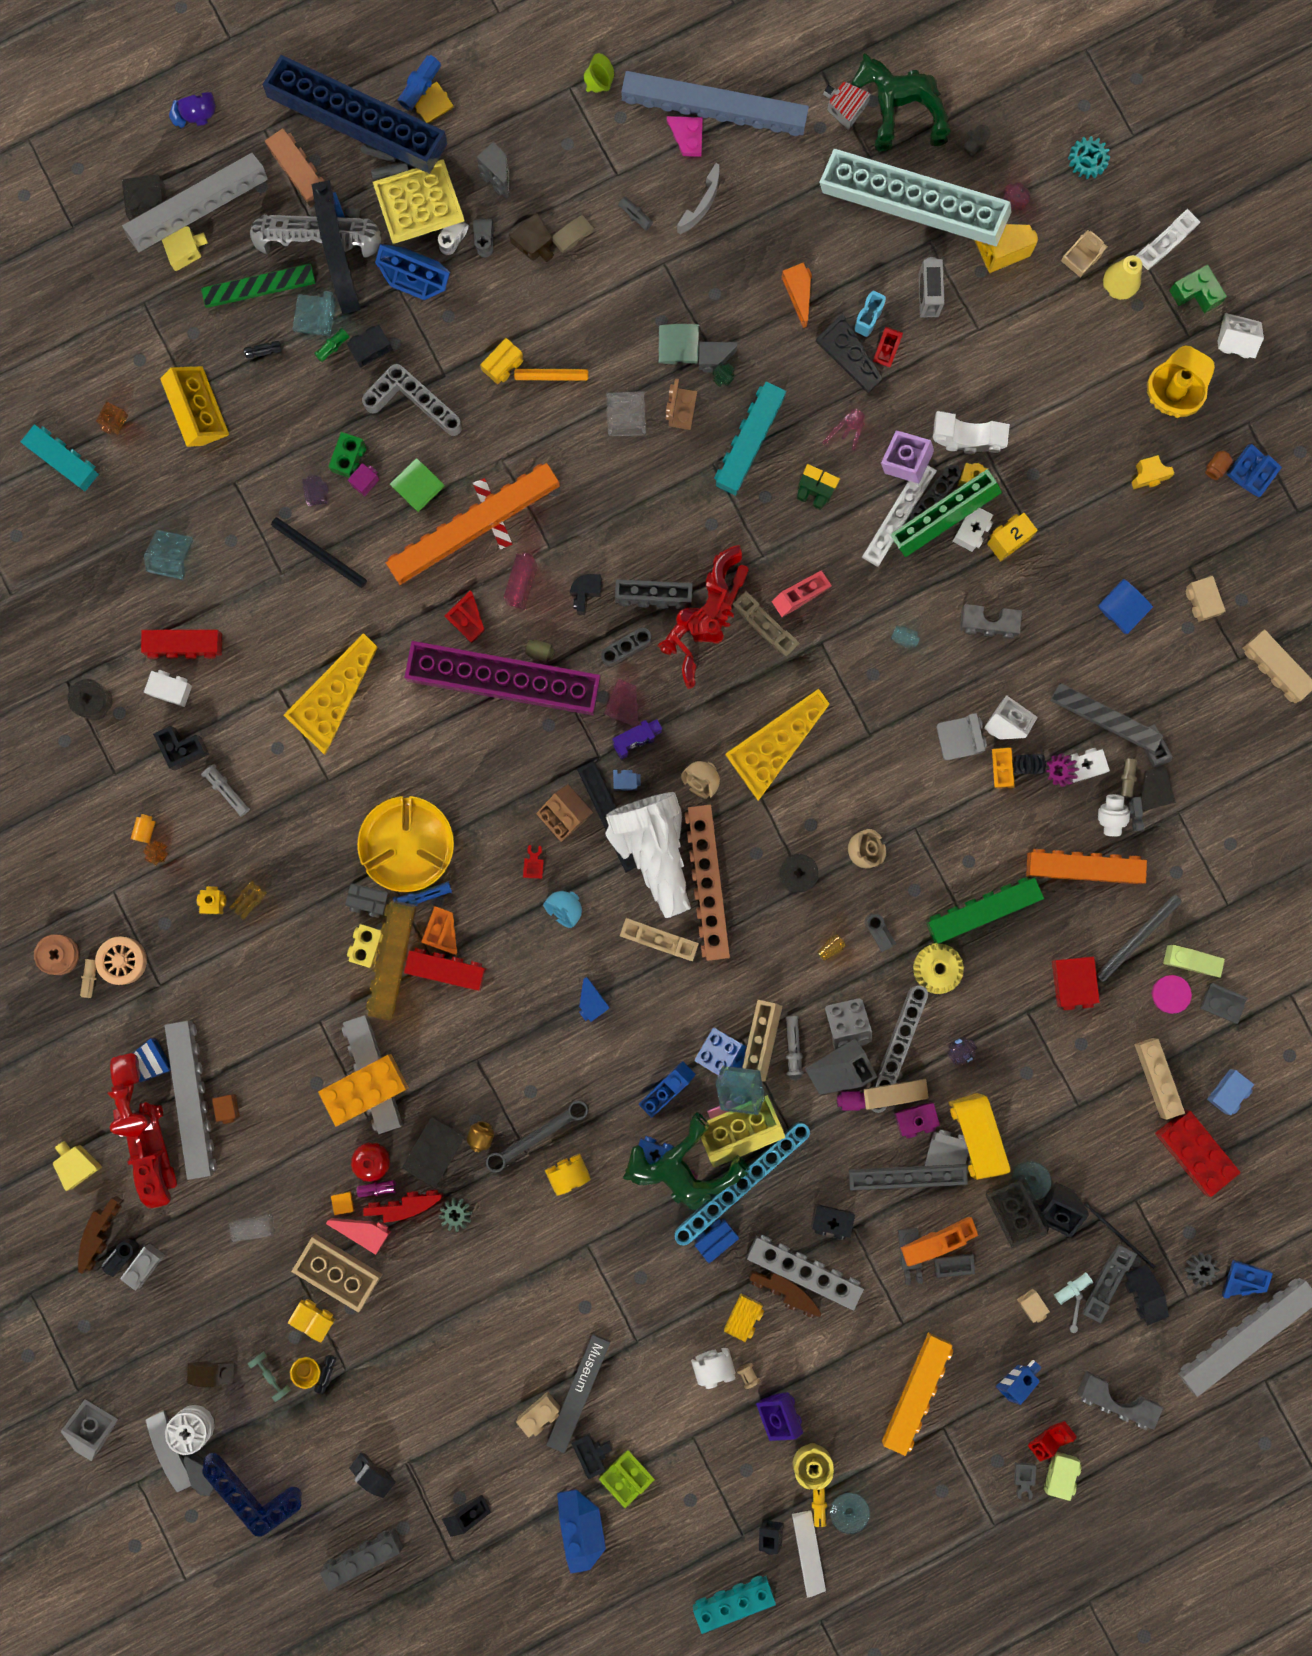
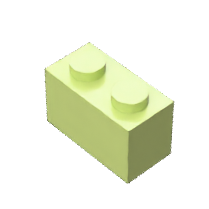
M1056 1452L1051 1457L1044 1485V1491L1047 1495L1071 1501L1072 1495L1074 1496L1076 1493V1477L1080 1475L1082 1468L1077 1457Z

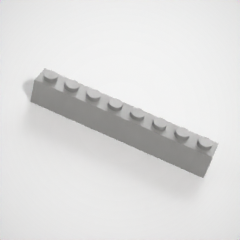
M250 153L127 222L122 227L128 239L139 253L268 180L265 170L254 154Z
M192 1021L166 1024L165 1032L187 1180L211 1176L215 1174L217 1164L216 1160L212 1157L214 1144L209 1137L211 1124L206 1117L208 1104L207 1101H204L203 1096L205 1084L201 1082L200 1076L202 1074V1065L198 1062L197 1056L200 1053L198 1043L195 1042V1035H197L196 1025Z
M1301 1278L1292 1280L1288 1284L1289 1287L1284 1291L1275 1293L1270 1302L1261 1304L1257 1308L1258 1311L1256 1313L1246 1316L1242 1320L1243 1323L1238 1327L1229 1329L1224 1338L1215 1340L1211 1344L1212 1347L1210 1349L1200 1352L1192 1363L1183 1365L1178 1375L1195 1396H1200L1312 1308V1288L1307 1281Z

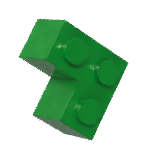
M1208 265L1175 282L1169 290L1178 306L1195 298L1204 313L1219 306L1227 297Z

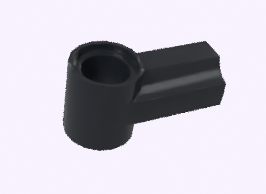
M128 1238L118 1244L112 1254L101 1265L103 1271L107 1275L114 1277L127 1261L137 1253L139 1248L137 1241ZM124 1245L130 1247V1253L125 1252Z

